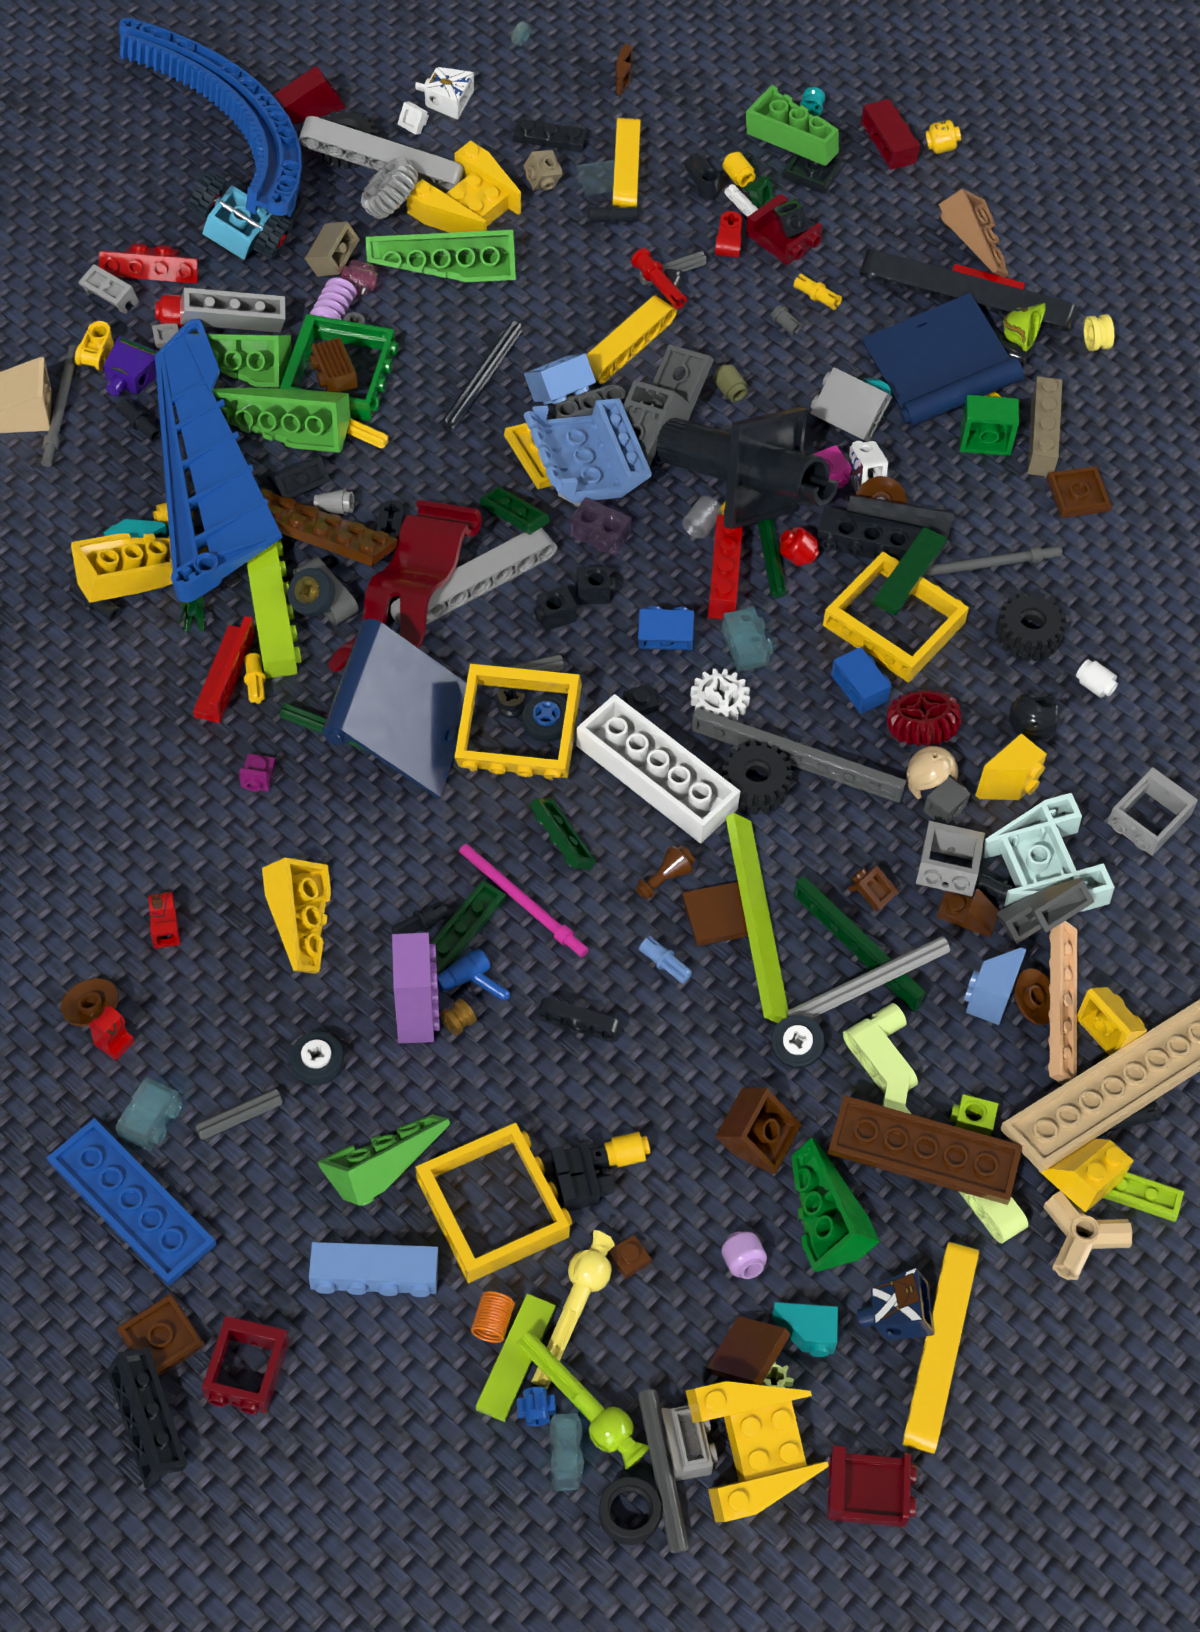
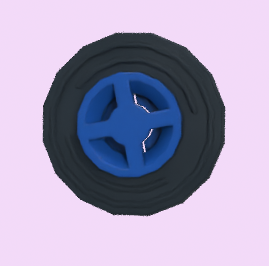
M539 695L532 698L525 705L522 713V723L526 733L533 739L542 742H553L562 738L566 702L553 695Z

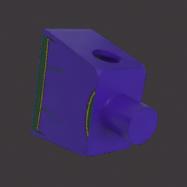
M119 336L104 363L106 381L108 382L106 390L113 396H118L123 389L139 394L156 378L155 354L158 351Z

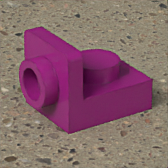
M247 754L245 766L239 771L241 788H246L250 791L261 790L269 792L276 766L275 758Z

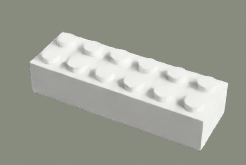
M614 694L577 727L576 746L699 843L707 839L726 821V816L738 809L740 790Z

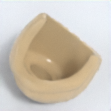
M926 746L918 750L912 756L906 773V781L910 792L917 799L922 798L921 790L935 788L948 777L957 781L958 765L954 756L944 748Z

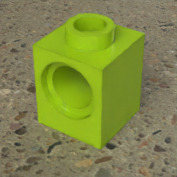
M963 1094L960 1104L953 1105L950 1121L955 1122V1127L991 1136L998 1103ZM966 1115H974L979 1120L972 1121Z

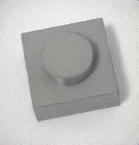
M165 323L152 326L156 350L159 351L179 331L177 324Z

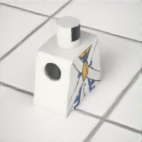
M438 67L433 72L431 78L418 76L415 88L425 92V105L452 118L459 119L474 91V72Z

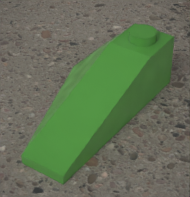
M206 334L220 372L232 378L248 382V384L255 387L281 386L291 358V335Z
M432 1114L400 1126L397 1129L396 1135L374 1136L370 1138L372 1144L356 1150L353 1145L345 1147L318 1161V1164L343 1200L359 1206L366 1205L374 1201L375 1196L383 1193L450 1125L448 1118Z

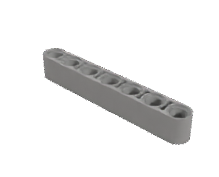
M314 116L306 117L298 139L299 143L306 148L377 171L385 163H389L391 159L397 157L404 158L413 164V167L418 172L416 183L423 179L446 193L462 180L464 167L455 161Z
M541 527L530 535L524 532L459 566L454 570L448 582L436 589L432 594L428 604L426 624L547 561L557 551V545ZM400 598L394 601L389 608L390 615L399 626Z

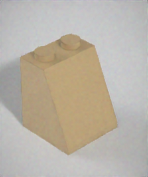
M39 357L1 371L0 433L49 431L52 389L44 357Z

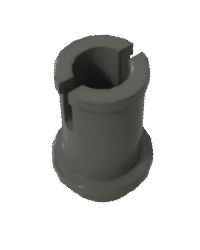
M780 305L772 311L773 323L782 326L790 336L796 335L801 330L802 323L797 321L788 312L787 307Z

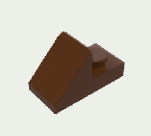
M976 889L973 899L959 893L946 891L936 918L991 937L998 918L996 913L999 910L979 889Z

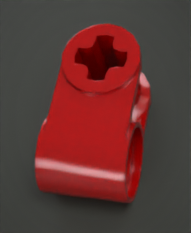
M727 211L721 215L715 256L739 258L742 217L739 213Z

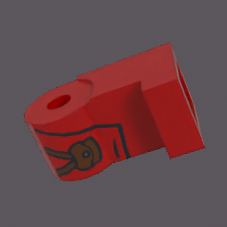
M172 891L148 895L150 931L154 949L181 945ZM173 934V936L168 939H162L159 937Z
M107 1005L104 1007L103 1013L98 1018L93 1019L89 1026L94 1045L117 1061L134 1043V1038L127 1033L126 1022L122 1015Z

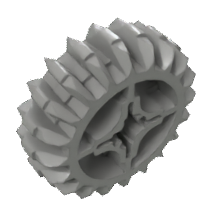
M401 157L391 159L389 163H385L364 188L360 203L366 209L365 211L375 218L382 219L399 208L410 195L411 190L415 188L414 184L417 182L418 172L413 167L414 165Z

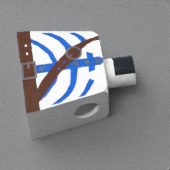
M855 441L850 445V479L855 493L869 478L877 476L887 477L888 461L876 442L863 443L862 441Z

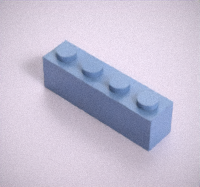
M312 1242L309 1269L311 1290H316L323 1294H330L338 1290L347 1291L353 1295L379 1292L384 1296L410 1293L415 1297H427L429 1294L437 1293L438 1247Z

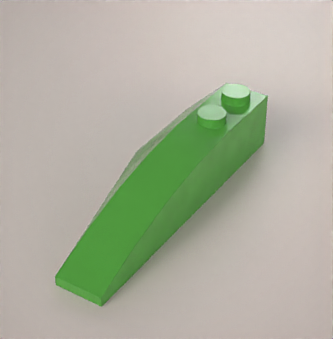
M514 230L366 237L367 262L463 282L516 280Z
M215 388L212 391L217 402L222 399L224 400L225 406L220 409L227 423L239 427L241 431L247 433L254 432L262 435L264 439L270 441L277 440L285 443V446L295 449L339 453L342 451L350 422L349 393L280 388Z

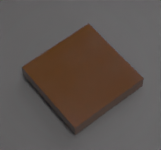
M1097 466L1047 473L1046 480L1060 518L1110 512L1112 505Z
M738 882L682 893V900L696 947L748 936Z
M172 1293L116 1328L129 1350L149 1347L158 1377L205 1347L202 1338Z
M738 1316L707 1369L716 1376L745 1384L761 1385L791 1334L786 1328Z

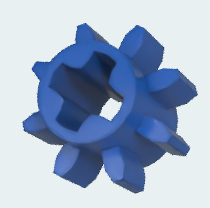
M544 1387L525 1389L523 1391V1398H517L518 1418H525L526 1425L528 1426L548 1424L550 1422V1415H556L555 1395H547V1389Z

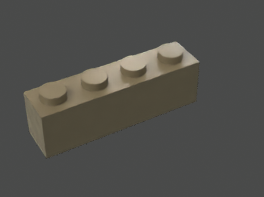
M1037 376L1031 402L1027 474L1047 476V473L1055 471L1059 457L1062 379Z

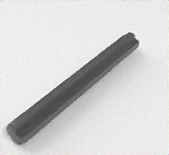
M646 1389L640 1391L638 1397L657 1491L661 1501V1511L668 1546L671 1553H681L688 1550L689 1545L658 1394L655 1389Z

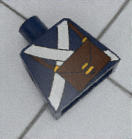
M917 1268L910 1269L874 1285L871 1289L872 1306L857 1310L861 1327L865 1328L875 1325L876 1329L887 1340L935 1335L928 1281Z

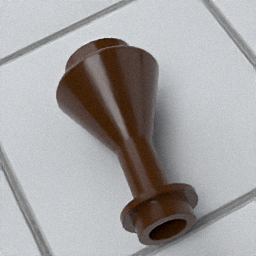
M682 845L677 848L670 846L659 871L646 882L641 879L638 880V885L635 887L636 891L645 900L648 898L653 899L655 897L653 890L665 880L692 873V864L695 863L694 857Z

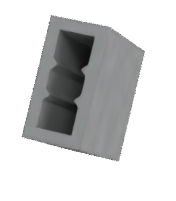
M833 367L832 371H829L823 379L822 385L824 387L820 395L817 394L811 403V414L866 442H870L892 396Z

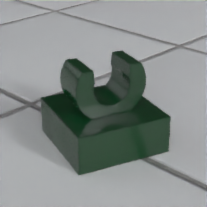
M761 176L756 183L748 182L744 187V190L749 191L750 194L747 198L758 209L774 198L769 177Z

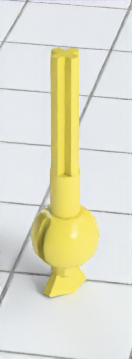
M599 1230L593 1231V1244L590 1249L581 1250L576 1253L569 1263L568 1276L573 1283V1287L546 1347L559 1361L590 1293L600 1291L610 1280L611 1264L606 1255L615 1244L610 1236ZM538 1367L531 1382L547 1389L551 1380Z

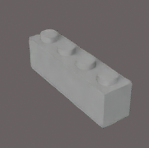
M184 288L180 300V324L185 325L191 319H199L203 326L280 333L285 322V296Z

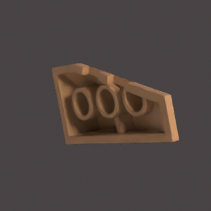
M961 189L941 202L939 206L942 211L941 218L943 222L963 240L993 273L1005 278L1009 276L1003 253L996 247V244L1000 241L991 229L995 226L985 199Z

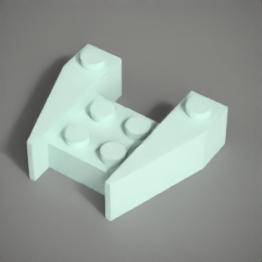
M1072 793L1044 800L985 839L983 859L1002 854L1016 887L1007 891L1004 908L1038 891L1078 878L1084 880L1094 900V903L1081 911L1110 904L1115 887L1104 863L1076 871L1062 837L1078 833L1082 818Z

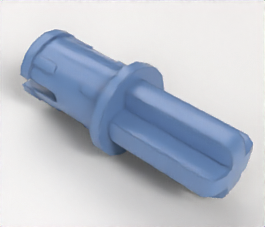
M649 936L641 943L639 951L653 960L659 970L665 969L681 983H685L692 975L691 970L674 957V951L664 948L652 936Z

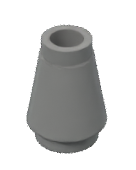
M346 489L315 495L314 507L324 512L347 515V513H352L354 510V496L352 492H347Z

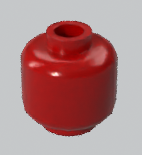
M165 294L161 296L160 300H156L155 319L159 320L160 324H177L178 328L184 326L180 324V300L182 295Z
M795 527L791 530H786L781 535L779 550L781 555L794 565H808L816 559L819 553L818 540L804 528Z

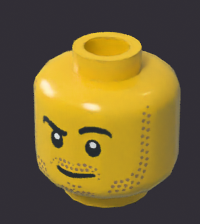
M951 120L932 123L929 126V130L926 131L929 150L933 149L935 154L954 151L957 148V141L961 140L959 126L954 127Z

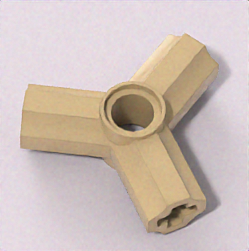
M1062 1191L1052 1195L1044 1204L1043 1208L1066 1235L1064 1244L1052 1268L1062 1278L1078 1280L1092 1249L1130 1248L1132 1245V1227L1128 1219L1095 1220L1085 1215ZM1077 1232H1084L1089 1237H1081Z

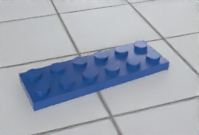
M95 1118L47 1157L48 1163L168 1286L216 1246L215 1239Z

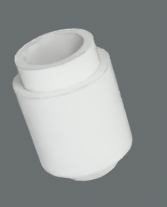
M1086 660L1076 673V677L1080 680L1079 683L1100 698L1105 695L1110 696L1118 685L1115 682L1117 675L1097 661Z

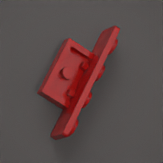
M134 243L125 252L105 250L99 252V267L115 277L183 283L198 282V259L179 257V250L171 249V246L159 245L156 248L147 247L144 243Z

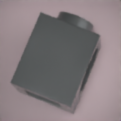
M948 777L927 796L923 811L936 822L948 825L966 809L970 792L967 791L963 784Z

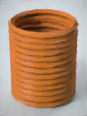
M495 1291L482 1293L471 1328L473 1335L488 1342H502L515 1305L512 1298Z

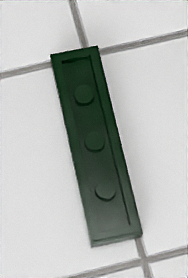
M924 527L874 597L873 605L896 616L946 545L947 538Z
M482 880L429 944L436 945L437 976L453 964L506 900L505 893Z

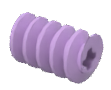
M329 279L317 302L314 304L310 315L342 320L353 298L356 296V288L345 279Z

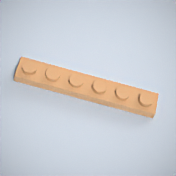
M1066 921L1053 928L1049 935L1051 958L1049 960L1050 1036L1048 1042L1050 1046V1062L1048 1070L1049 1076L1062 1085L1077 1077V929Z

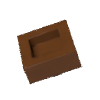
M635 1235L608 1251V1256L625 1280L651 1264L652 1259Z

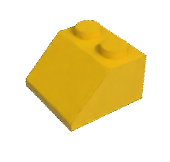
M1020 734L984 765L975 796L979 799L1020 800L1026 793L1031 795L1040 784L1038 779L1045 769L1043 764L1047 754L1023 734Z
M1108 987L1091 988L1086 992L1077 1014V1021L1109 1056L1147 1032L1142 1020L1138 1016L1133 1015L1125 1006L1122 998L1114 994Z
M1093 1139L1041 1174L1086 1213L1123 1180L1134 1160L1111 1140Z

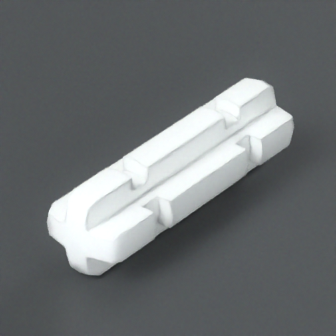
M734 184L729 185L725 189L724 193L747 217L758 210Z

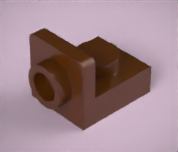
M878 866L868 870L865 867L861 868L851 877L853 882L847 887L850 893L858 890L875 912L881 910L899 892Z

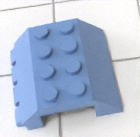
M620 398L596 400L593 414L588 416L546 420L549 410L547 405L532 407V411L524 413L525 421L531 430V436L536 448H538L543 466L546 468L545 471L550 484L572 503L621 498L651 477V470Z

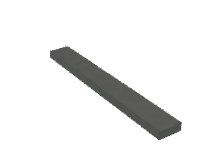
M696 708L693 714L692 731L737 747L741 743H745L746 747H748L750 741H756L757 746H761L762 741L767 742V747L770 749L773 745L778 747V754L784 752L787 755L786 761L790 760L791 765L895 802L900 803L906 784L904 779Z

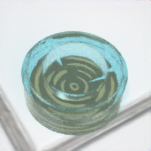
M523 21L517 24L512 34V43L518 46L525 44L531 31L529 24Z

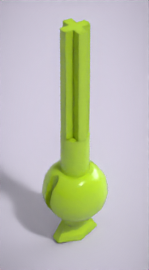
M531 1331L526 1332L516 1344L591 1422L589 1435L593 1444L601 1451L607 1453L618 1450L622 1454L626 1469L638 1463L649 1450L648 1445L636 1442L631 1437L634 1427L628 1413L614 1406L605 1409Z

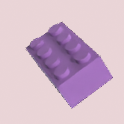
M429 933L392 934L393 985L398 1044L434 1042V1031H440L436 945L429 944Z

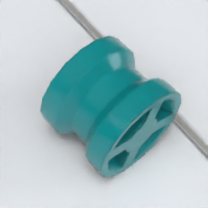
M817 87L805 89L800 106L806 107L808 113L812 116H819L823 110L825 93Z

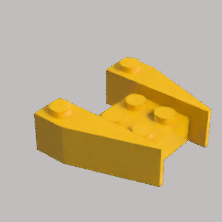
M471 140L455 152V162L464 167L462 181L447 193H443L421 179L415 184V188L411 190L410 195L406 198L407 213L424 225L450 233L487 231V226L508 209L518 215L521 214V191L491 154Z
M727 1381L686 1390L693 1423L724 1417L738 1476V1482L708 1489L715 1522H727L756 1515L829 1467L828 1462H817L807 1465L792 1400L812 1396L811 1391Z

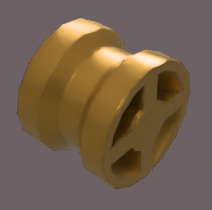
M460 998L454 1002L451 1009L446 1008L440 1012L443 1023L455 1036L461 1034L465 1026H472L477 1022L473 1010Z

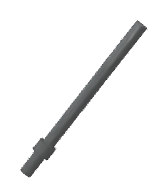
M76 345L69 346L49 432L44 437L42 445L44 453L41 464L46 467L52 465L54 452H57L60 443L58 436L76 364L75 353L78 347Z
M1039 546L1029 548L1028 551L931 565L924 577L1030 561L1031 564L1042 562L1043 559L1061 557L1062 548L1057 546L1041 549Z

